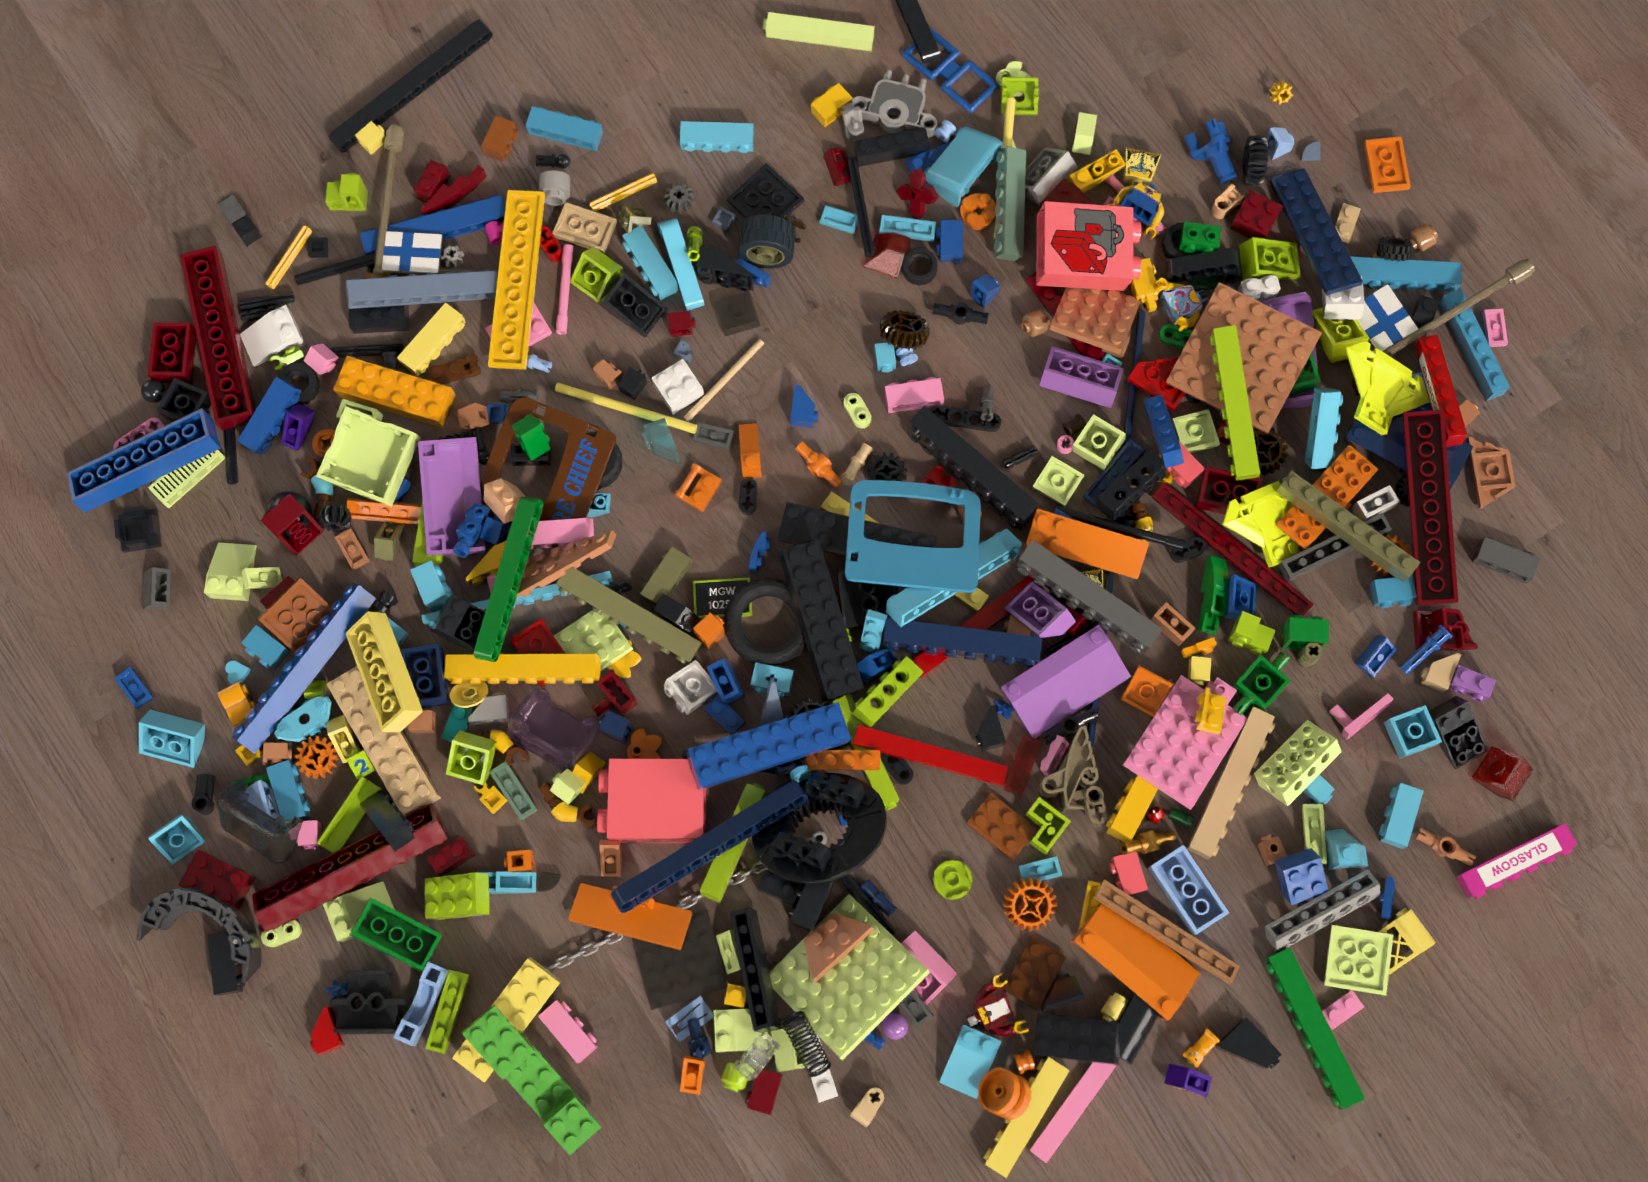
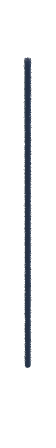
M1138 311L1131 372L1135 365L1140 362L1145 311ZM1131 382L1129 385L1124 426L1126 436L1122 448L1131 439L1137 386ZM1120 517L1114 521L1119 523ZM1107 570L1105 590L1112 594L1114 572ZM1099 698L1091 703V708L1095 709L1097 715ZM1097 719L1088 724V741H1090L1091 747H1094Z

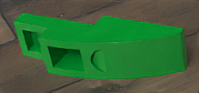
M1208 555L1200 590V593L1204 594L1197 631L1216 635L1220 616H1226L1229 581L1226 561Z

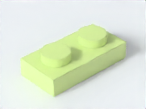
M280 567L244 568L241 571L245 589L275 588L282 582Z
M728 930L717 935V942L727 974L741 970L734 930Z

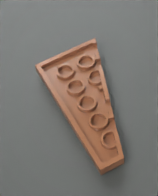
M613 530L600 532L597 535L585 537L580 541L571 542L545 553L541 552L536 556L528 557L517 598L522 595L527 597L537 586L542 588L565 575V570L572 566L575 569L581 566V563L586 558L593 559L611 549L616 533Z

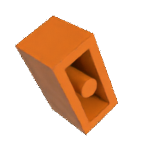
M711 613L693 628L696 638L708 650L726 635L722 619L718 615L713 616Z

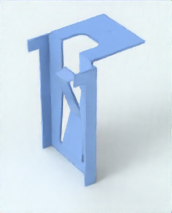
M699 996L666 1020L665 1024L674 1034L676 1040L682 1042L690 1035L689 1028L686 1027L688 1025L687 1020L700 1018L708 1014L699 1019L700 1026L702 1027L714 1018V1014L703 998ZM692 1011L684 1020L677 1024L682 1031L675 1035L670 1027Z

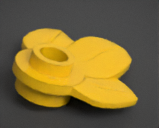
M631 651L607 668L614 670L618 677L629 678L631 677L630 668L637 665L642 658L635 651Z

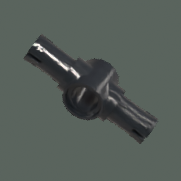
M934 302L932 311L933 315L948 317V319L953 320L958 325L965 324L966 322L970 323V321L987 325L989 313L974 311L973 308H969L963 302L956 303L955 305L951 304V306ZM962 311L965 315L959 316L956 312Z
M1092 707L1079 715L1075 714L1065 717L1062 722L1056 724V727L1042 733L1041 736L1045 744L1048 745L1056 739L1057 735L1064 738L1066 736H1073L1080 727L1099 717ZM1066 722H1073L1075 728L1069 731L1065 729L1064 725Z

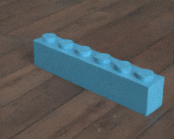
M1351 257L1359 275L1362 276L1363 286H1370L1371 288L1384 287L1388 284L1391 289L1400 287L1407 288L1408 290L1425 289L1427 291H1434L1437 289L1453 292L1462 284L1461 263L1422 260H1400V262H1397L1396 260L1390 261V259L1384 260V258Z
M1456 290L1442 297L1439 307L1443 314L1466 300L1462 290ZM1469 307L1448 320L1447 323L1485 400L1488 401L1504 395L1510 386Z

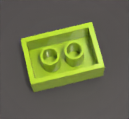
M467 873L425 878V919L444 920L489 915V874Z

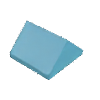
M180 814L148 837L152 844L172 865L206 842L192 819L183 814Z

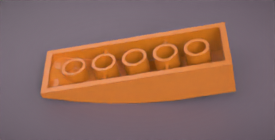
M1042 509L1036 510L1026 542V546H1028L1034 540L1055 555L1135 579L1139 577L1149 546V542Z

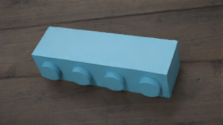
M681 121L680 146L683 150L753 152V123Z
M638 226L632 230L631 234L626 233L622 235L624 250L626 253H631V260L636 268L639 266L641 269V277L651 285L649 289L653 296H658L659 300L662 301L678 292V282L644 228Z

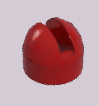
M1161 806L1153 807L1147 812L1149 819L1153 823H1160V820H1164L1165 815Z

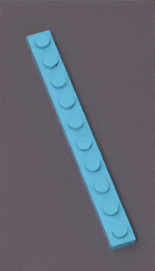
M610 571L589 576L604 586H609V583L613 582ZM556 584L547 585L542 588H535L527 597L522 595L516 598L514 608L516 607L515 605L522 603L523 605H530L535 600L542 599V601L553 599V596L567 595L558 590L560 586ZM489 599L471 604L486 612ZM440 611L421 615L423 623L426 626L432 627Z

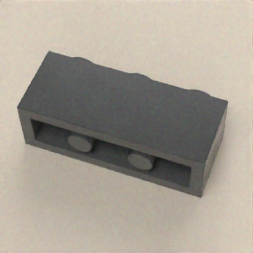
M1484 537L1478 544L1472 562L1527 584L1533 579L1540 558L1536 557L1532 552L1520 551L1514 545L1500 543L1496 538Z

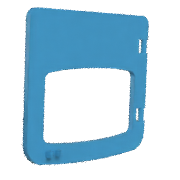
M862 480L857 482L852 487L850 497L845 563L846 579L853 582L965 593L974 592L978 585L980 499L969 490L932 484L883 480ZM869 496L908 497L961 505L965 510L963 546L961 548H930L866 539L863 534L866 498ZM855 503H862L861 510H854ZM851 553L858 554L857 562L851 561Z

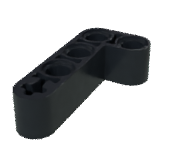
M1234 248L1172 258L1165 262L1166 280L1170 283L1224 275L1227 283H1236L1241 280L1239 256Z

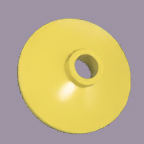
M462 681V684L455 685L451 690L450 700L455 706L462 708L478 705L487 697L489 692L488 686L484 681H481V684H471L469 681Z

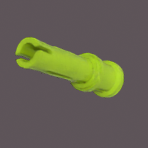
M692 226L687 230L686 234L687 256L689 260L697 261L700 256L699 250L703 241V232L699 227Z

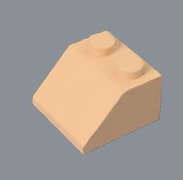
M502 478L484 484V502L504 524L513 521L519 499L522 496H526L517 486Z

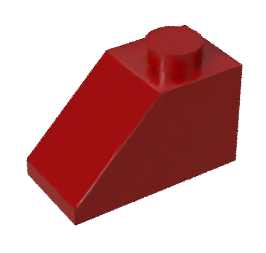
M331 1007L323 1008L311 1033L312 1040L310 1045L313 1052H316L318 1055H323L345 1046L342 1035L333 1032L336 1029L337 1021Z

